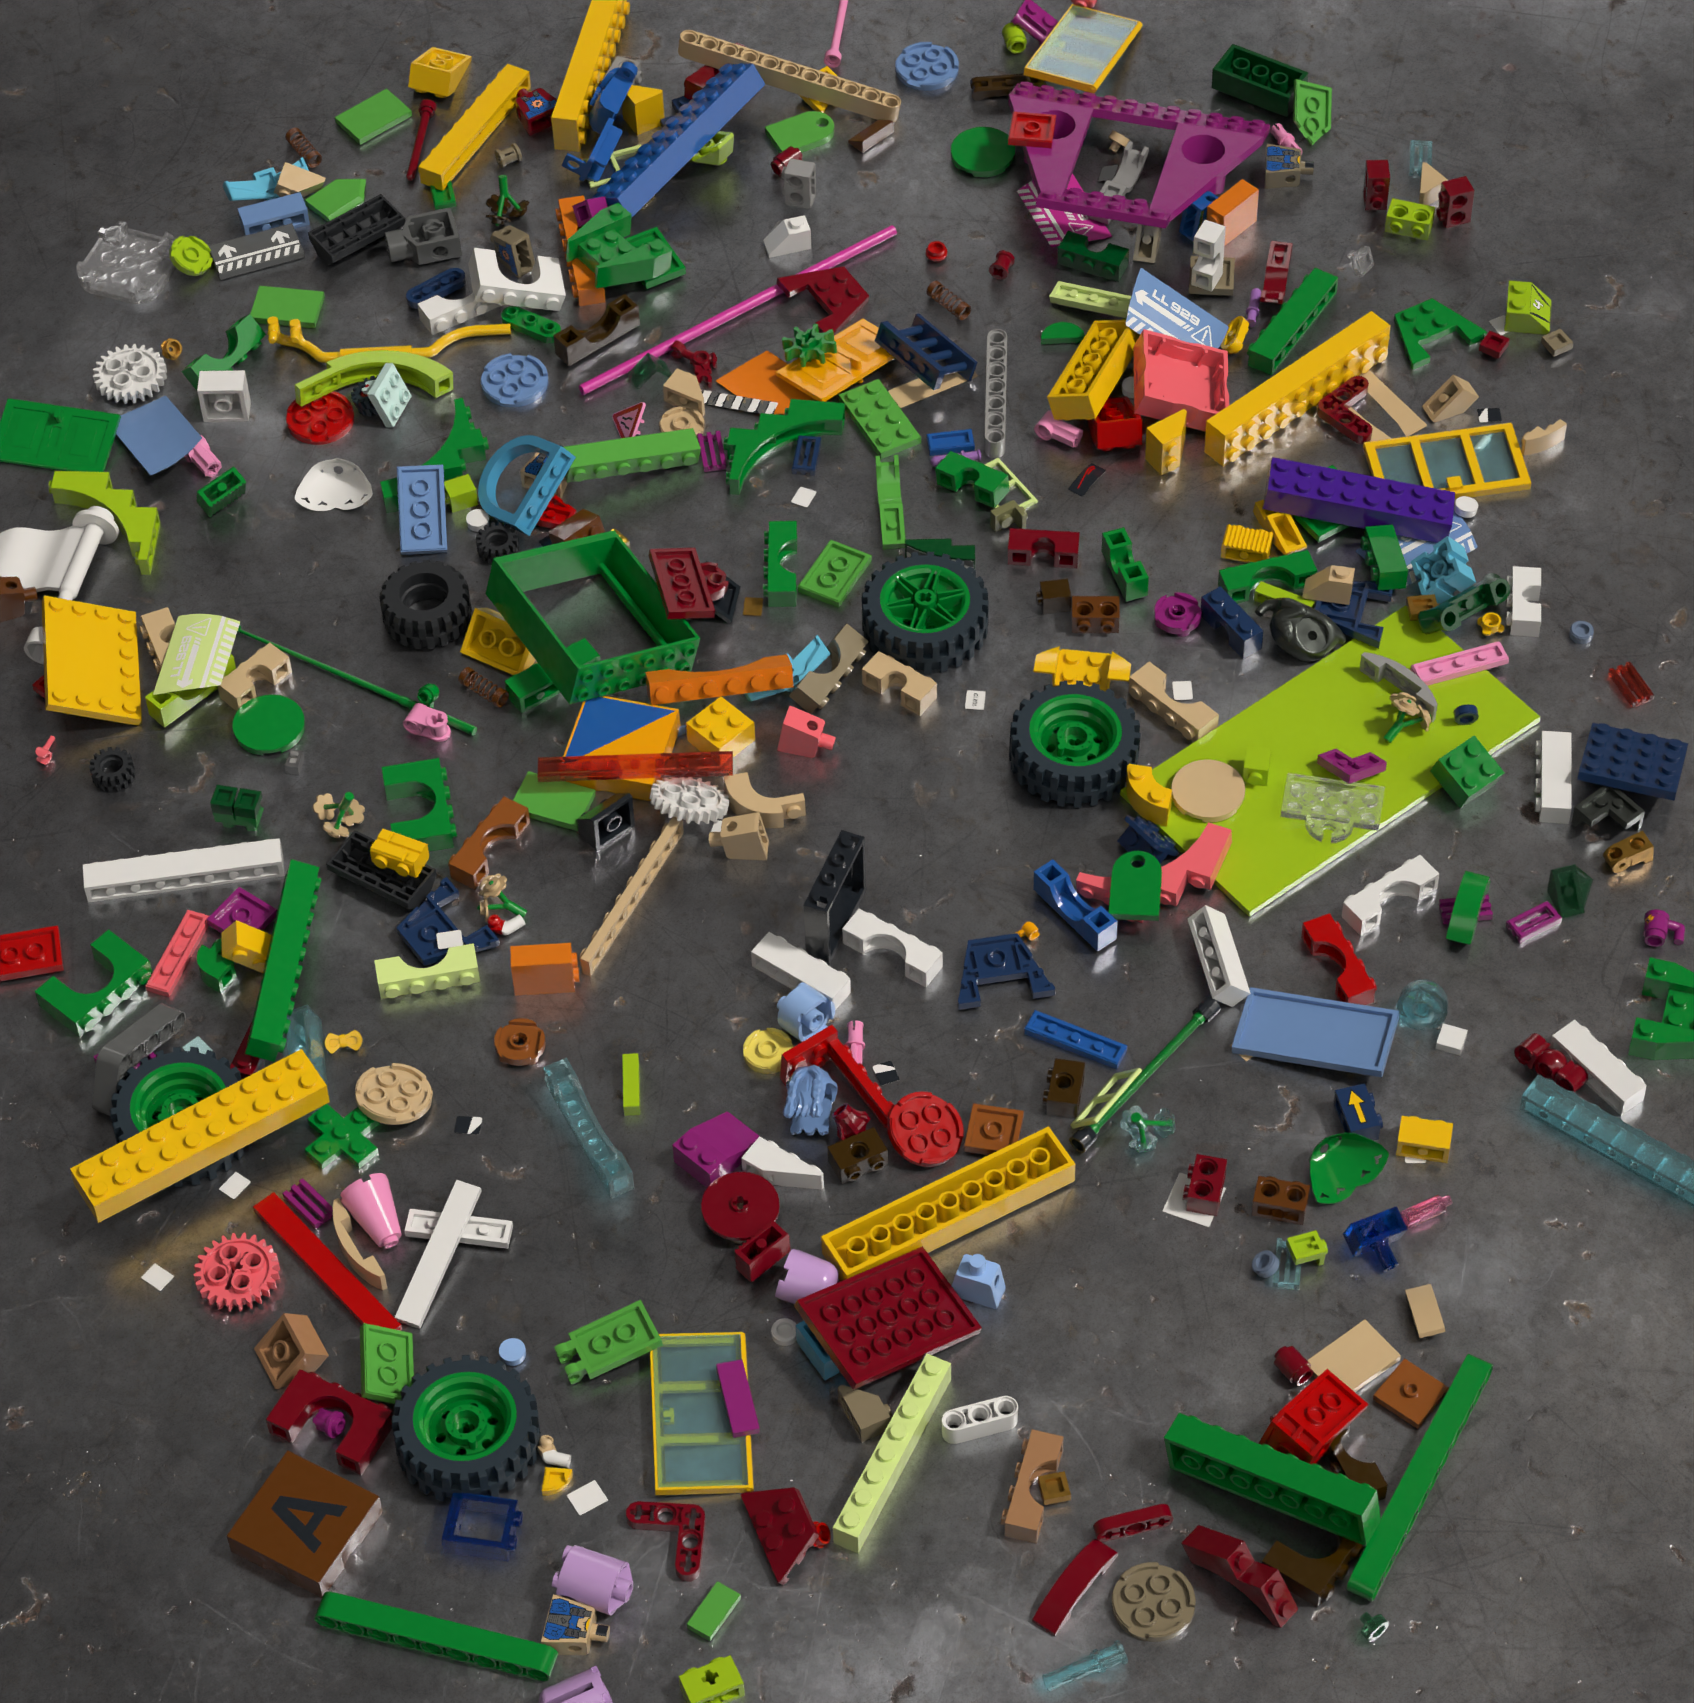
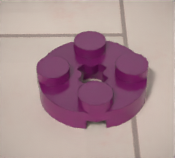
M1177 592L1174 593V596L1167 597L1165 595L1155 604V625L1168 633L1177 634L1181 637L1188 636L1190 631L1196 629L1201 621L1202 611L1198 606V601L1189 594ZM1178 611H1181V612H1182V615H1180V616H1177V615H1174V614H1173V613H1177Z

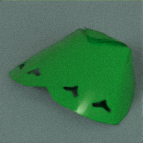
M1341 1133L1325 1137L1314 1148L1313 1153L1308 1159L1312 1189L1317 1202L1324 1204L1341 1202L1351 1196L1356 1186H1362L1373 1181L1386 1165L1389 1152L1381 1144L1356 1133ZM1328 1144L1327 1151L1321 1153L1320 1149L1322 1146ZM1382 1155V1157L1378 1159V1164H1376L1375 1156ZM1363 1170L1370 1171V1173H1366L1365 1176L1361 1178ZM1337 1188H1345V1190L1337 1194ZM1322 1193H1323V1194H1325L1326 1196H1329V1198H1327V1197H1322V1198H1320V1196H1321Z

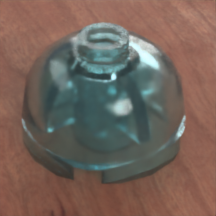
M1417 979L1408 983L1402 989L1397 1001V1010L1399 1011L1401 1021L1408 1027L1416 1030H1425L1424 1027L1430 1028L1433 1026V1029L1439 1027L1445 1021L1448 1014V998L1444 989L1435 981L1429 979Z

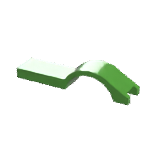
M894 455L893 462H880V456H875L883 550L905 548L899 457Z

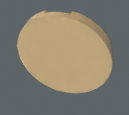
M1216 760L1191 762L1176 773L1172 782V800L1177 809L1184 815L1201 819L1202 822H1219L1230 818L1237 813L1245 798V784L1241 775L1230 765Z
M392 1063V1066L376 1069L372 1067L360 1076L356 1084L355 1100L357 1106L367 1117L380 1123L399 1125L413 1122L422 1117L429 1110L432 1103L433 1090L426 1076L418 1069L409 1065Z

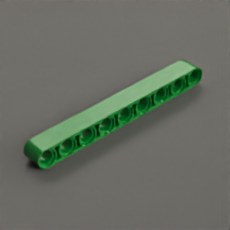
M330 1591L323 1594L314 1617L316 1623L329 1629L538 1681H548L550 1679L558 1657V1651L545 1644Z

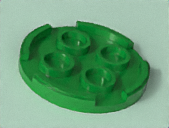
M975 127L961 132L953 140L951 160L956 168L972 173L975 177H991L1005 172V169L1015 160V145H1008L1009 135L999 129Z
M263 695L253 698L238 709L233 719V732L237 743L244 750L256 755L263 756L264 753L279 751L283 753L294 747L300 741L305 731V719L301 707L292 699L281 695Z

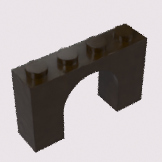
M1337 1535L1341 1543L1339 1549L1328 1557L1313 1559L1305 1557L1281 1542L1276 1541L1262 1560V1564L1278 1569L1290 1592L1318 1608L1323 1600H1329L1335 1589L1333 1585L1338 1579L1341 1581L1344 1579L1349 1570L1348 1564L1352 1558L1354 1560L1358 1559L1364 1546Z

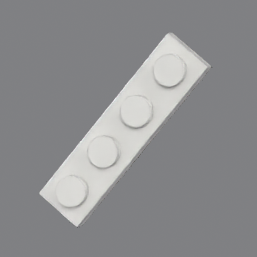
M410 1209L404 1230L405 1236L430 1239L442 1212ZM470 1216L459 1243L508 1249L513 1222Z

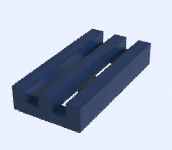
M798 435L792 474L797 475V472H801V475H806V472H808L810 476H815L821 447V437ZM803 441H805L807 444L803 465H799ZM812 442H815L811 466H808Z

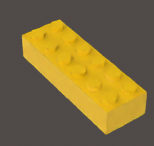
M1126 319L1093 322L1047 396L1054 420L1096 419L1134 356L1133 347L1140 334L1126 326Z

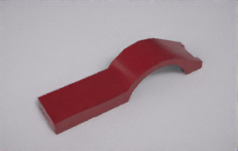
M1271 241L1260 302L1283 304L1293 243Z

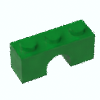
M952 451L935 468L938 485L957 492L961 486L974 483L975 500L992 508H995L1010 491L1007 474Z
M1125 528L1102 533L1101 552L1125 601L1148 596L1149 577L1142 562L1134 561L1132 542Z

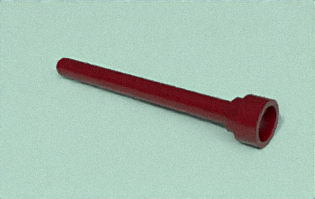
M429 99L422 100L418 109L421 119L406 175L409 181H413L415 178L428 122L435 115L437 108L436 103Z

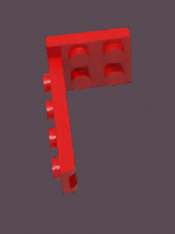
M833 1025L828 1026L782 1054L780 1080L785 1086L798 1067L816 1065L822 1068L831 1059L882 1125L887 1128L889 1114L895 1105L884 1098L880 1086L870 1080L865 1067L861 1063H857L853 1058L850 1048L840 1042L838 1031Z

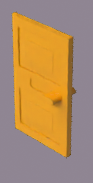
M862 318L834 335L837 353H825L826 363L821 364L819 360L812 359L811 362H806V367H801L800 358H797L776 371L775 375L815 400L825 402L854 383H863L865 376L893 360L894 357L875 342L879 328Z

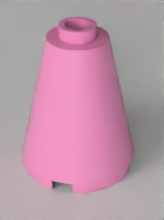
M374 1173L369 1175L371 1180L363 1182L362 1179H359L347 1186L340 1194L342 1198L339 1199L346 1210L378 1247L388 1249L399 1243L398 1239L402 1234L389 1180L386 1174Z

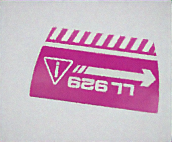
M1072 173L1067 189L1079 188L1084 192ZM1033 180L1017 191L1051 247L1059 246L1067 231L1088 236V241L1112 237L1104 223L1090 219L1088 215L1035 207L1038 193Z

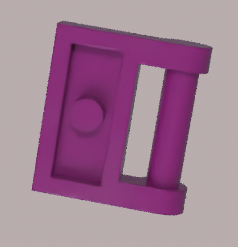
M1024 0L1010 21L1014 25H1019L1039 41L1038 44L1040 46L1058 23L1056 19L1032 0Z

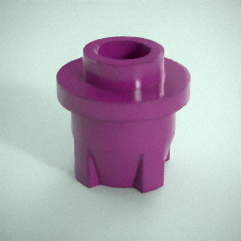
M321 1408L313 1418L316 1429L325 1432L328 1437L335 1438L345 1429L346 1422L342 1412H331Z

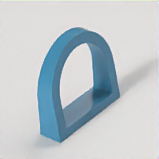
M525 435L510 440L494 453L482 472L478 487V497L482 508L497 521L503 522L504 525L509 524L510 528L513 527L515 530L530 536L576 457L562 446L537 436ZM538 452L547 455L548 458L516 512L512 514L501 509L496 500V485L505 467L515 458L526 453Z

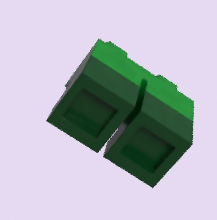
M216 785L210 802L215 822H221L223 827L228 828L241 825L245 826L248 831H257L264 811L260 804L262 792L244 788L238 790L237 787Z

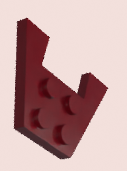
M844 266L777 278L776 284L788 298L807 289L829 314V316L815 322V324H818L819 333L832 329L834 335H836L869 301V294Z

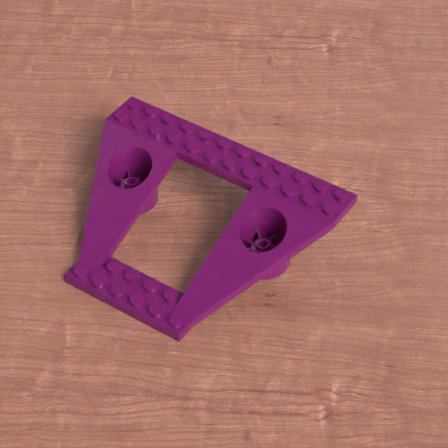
M1030 82L1018 83L1009 94L1008 100L1012 115L1014 111L1056 115L1052 148L1022 146L1025 153L1024 162L1029 166L1038 193L1035 207L1165 229L1170 221L1205 192L1210 191L1215 195L1221 194L1224 191L1226 175L1263 145L1270 130V124H1265L1263 120L1246 121L1239 116L1227 118L1222 117L1223 115L1220 113H1210L1209 115L1203 114L1200 110L1196 109L1184 111L1180 110L1177 106H1168L1166 108L1160 107L1159 104L1153 102L1141 104L1134 99L1123 101L1117 100V97L1110 95L1098 97L1095 93L1084 92L1080 94L1075 93L1072 89L1055 90L1054 87L1049 85L1037 87L1033 86ZM1092 117L1175 130L1152 203H1147L1145 199L1128 200L1121 195L1104 196V193L1098 191L1086 193L1082 192L1079 188L1067 189Z

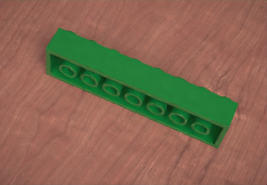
M1178 1413L1164 1436L1171 1469L1364 1546H1367L1381 1521L1377 1490L1372 1486L1350 1480L1341 1473L1335 1474L1327 1471L1318 1464H1309L1299 1460L1292 1454L1281 1453L1267 1444H1258L1250 1441L1244 1435H1235L1225 1431L1218 1425L1212 1426L1202 1422L1195 1416H1187Z

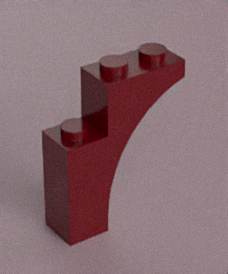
M1198 1525L1181 1542L1191 1563L1214 1572L1234 1585L1266 1615L1274 1626L1282 1628L1297 1612L1298 1607L1279 1570L1256 1562L1245 1541Z

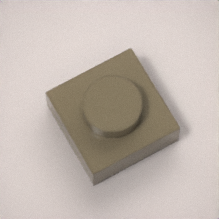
M1561 328L1542 336L1541 344L1553 357L1573 348V341Z

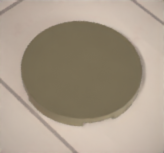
M1147 1562L1129 1568L1120 1576L1112 1593L1111 1604L1113 1615L1125 1632L1143 1641L1161 1642L1178 1636L1189 1626L1194 1616L1196 1600L1194 1589L1183 1573L1170 1567L1159 1565L1158 1562Z

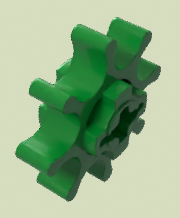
M813 324V328L807 329L806 332L800 331L798 327H794V338H782L785 360L790 361L793 358H800L801 367H806V362H811L812 359H817L821 364L826 363L825 353H837L833 330L830 329L827 332L819 333L818 324Z

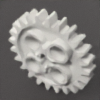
M125 344L122 350L119 347H115L116 352L114 353L108 350V357L101 356L102 362H96L97 368H93V379L96 389L100 390L101 396L106 395L107 400L114 397L115 403L119 402L120 399H123L124 404L130 399L133 403H136L137 398L145 401L144 396L153 397L152 391L159 392V386H164V380L167 379L164 358L160 357L159 352L154 353L152 347L146 350L145 345L138 349L136 344L132 348H128L127 344Z
M670 775V779L662 777V781L656 780V784H652L649 798L651 799L650 803L654 805V809H661V814L668 813V818L677 817V821L684 819L687 823L695 821V823L700 824V821L709 824V820L717 822V818L723 819V815L727 814L729 806L728 795L724 794V790H718V785L711 786V781L702 782V778L695 780L692 776L684 778L680 775L679 778Z

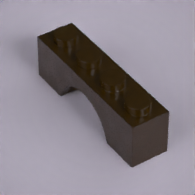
M626 294L607 304L603 316L592 327L585 330H577L570 325L553 335L555 354L566 365L571 366L640 325L639 306Z
M1349 1424L1334 1438L1323 1456L1328 1457L1332 1473H1341L1350 1480L1360 1484H1369L1377 1490L1378 1501L1386 1498L1388 1484L1377 1464L1356 1460L1343 1448L1341 1441L1350 1430Z

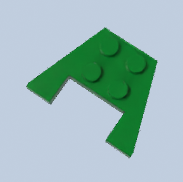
M1433 298L1394 314V322L1401 341L1403 340L1405 353L1409 357L1412 370L1430 363L1431 356L1422 347L1425 344L1455 331L1458 332L1469 346L1482 341L1487 335L1486 330Z

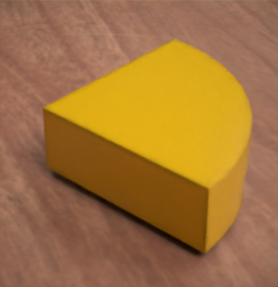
M545 1467L542 1496L553 1495L566 1488L573 1476L572 1469Z

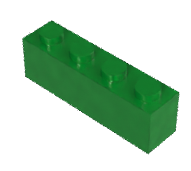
M585 638L566 647L579 666L601 661L598 652ZM538 663L531 665L518 674L512 675L504 681L505 689L509 693V700L521 714L560 693Z

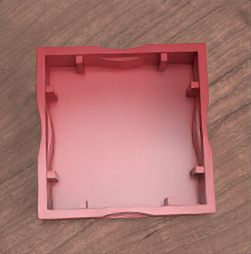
M1143 329L1133 347L1134 413L1163 420L1185 409L1187 411L1186 427L1206 432V421L1229 406V393L1227 389L1228 351L1198 343L1185 342L1172 336Z

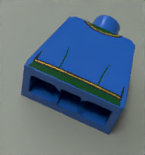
M1207 191L1183 211L1179 232L1194 242L1195 234L1204 220H1207V206L1218 197L1212 192Z

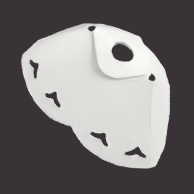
M334 458L319 462L308 471L297 488L295 500L303 507L314 511H328L334 508L350 510L363 505L371 498L373 493L371 484L357 465L347 460ZM334 467H342L343 472L341 474H337L334 471ZM307 497L310 503L306 502V500H302L301 498ZM349 500H351L352 502H354V503L345 504V503L348 502ZM323 501V502L326 503L327 505H323V504L318 505V504H320V503Z

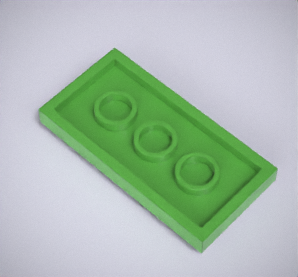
M879 379L839 394V402L845 403V410L877 455L880 456V459L921 444V436Z

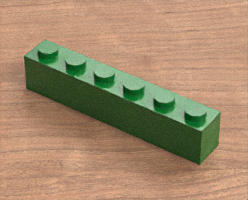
M1314 268L1309 275L1306 274L1300 287L1294 289L1288 302L1285 301L1281 306L1280 312L1271 318L1268 327L1261 330L1257 341L1250 344L1247 350V355L1249 356L1248 366L1272 376L1336 295L1338 277L1318 268Z

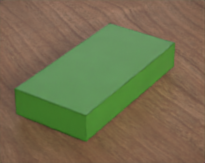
M717 1581L688 1621L687 1629L711 1641L740 1601L741 1594Z

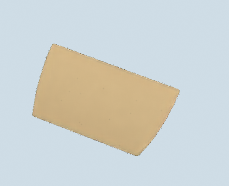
M1370 370L1359 375L1368 380V393L1398 423L1406 437L1427 426L1419 416ZM1352 407L1348 408L1350 411H1352L1353 413H1355L1356 415H1358L1360 418H1362L1363 420H1365V419H1364L1358 412H1356ZM1342 419L1345 423L1351 422L1348 419ZM1368 422L1373 428L1370 441L1392 439Z

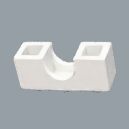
M1204 220L1195 234L1193 253L1198 254L1199 257L1192 269L1191 285L1212 292L1223 274L1226 226Z
M1513 566L1511 576H1507L1506 579L1510 585V594L1506 599V608H1510V611L1506 613V626H1510V635L1539 637L1541 604L1528 601H1539L1541 568Z

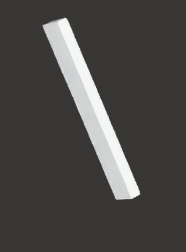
M456 1180L395 1315V1319L398 1322L418 1329L421 1328L482 1192L480 1187Z

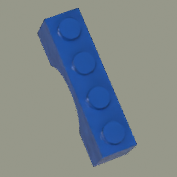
M1052 859L1034 871L1033 890L1097 952L1117 939V920L1102 906L1093 908L1086 904L1074 889L1069 874Z

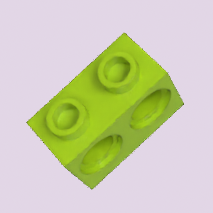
M1392 198L1386 215L1385 232L1428 241L1434 221L1435 207Z

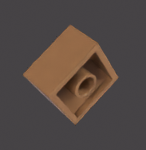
M283 1313L254 1348L275 1389H281L289 1385L299 1369L308 1373H315L329 1356L308 1316Z

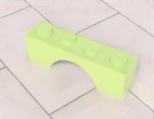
M474 943L450 947L441 962L428 968L409 966L400 956L374 960L381 999L395 998L412 993L419 994L424 991L442 990L448 987L480 982Z

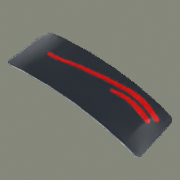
M1091 463L1079 474L1068 490L1083 497L1106 470Z

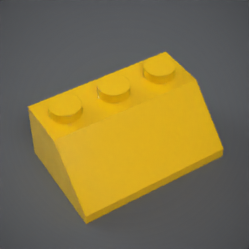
M489 608L474 609L460 650L461 653L512 675L518 674L533 665L536 660L499 612Z

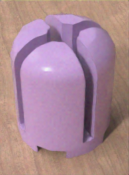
M594 1666L544 1688L539 1694L538 1703H613L604 1682L601 1680L598 1667Z

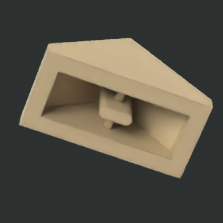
M1422 162L1419 204L1430 205L1439 200L1438 193L1441 190V182L1448 179L1425 162Z

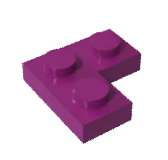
M1333 749L1319 754L1317 758V764L1349 784L1386 771L1387 765L1386 761L1371 752L1351 758L1338 749Z

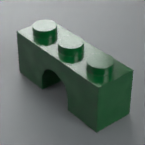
M1067 231L1058 246L1057 263L1119 282L1129 265V249L1108 243L1104 250L1093 252L1088 250V236Z

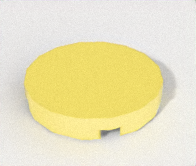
M766 1028L767 1030L762 1031L760 1029L756 1030L746 1038L743 1044V1056L747 1066L762 1074L780 1072L782 1054L793 1048L791 1038L785 1032L776 1028Z

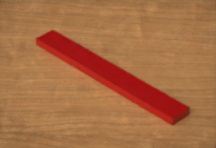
M275 1192L253 1206L254 1212L361 1324L366 1323L402 1330L401 1324Z

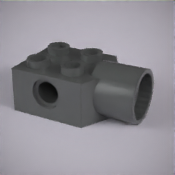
M451 208L407 216L403 229L384 232L391 263L412 259L417 264L422 265L462 256L460 237Z

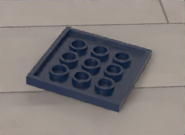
M1592 723L1577 780L1675 801L1689 743L1678 739L1661 738L1655 734L1638 733L1627 728L1610 727L1604 723Z

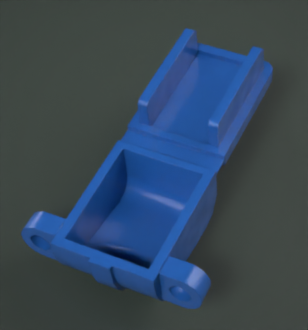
M623 62L620 68L610 70L595 90L590 105L593 107L589 115V125L593 131L601 135L588 161L585 162L569 153L566 154L563 160L562 167L580 175L579 180L583 182L585 179L593 182L600 180L623 133L621 129L612 124L638 72L636 65L631 62ZM568 161L576 162L579 167L571 166Z

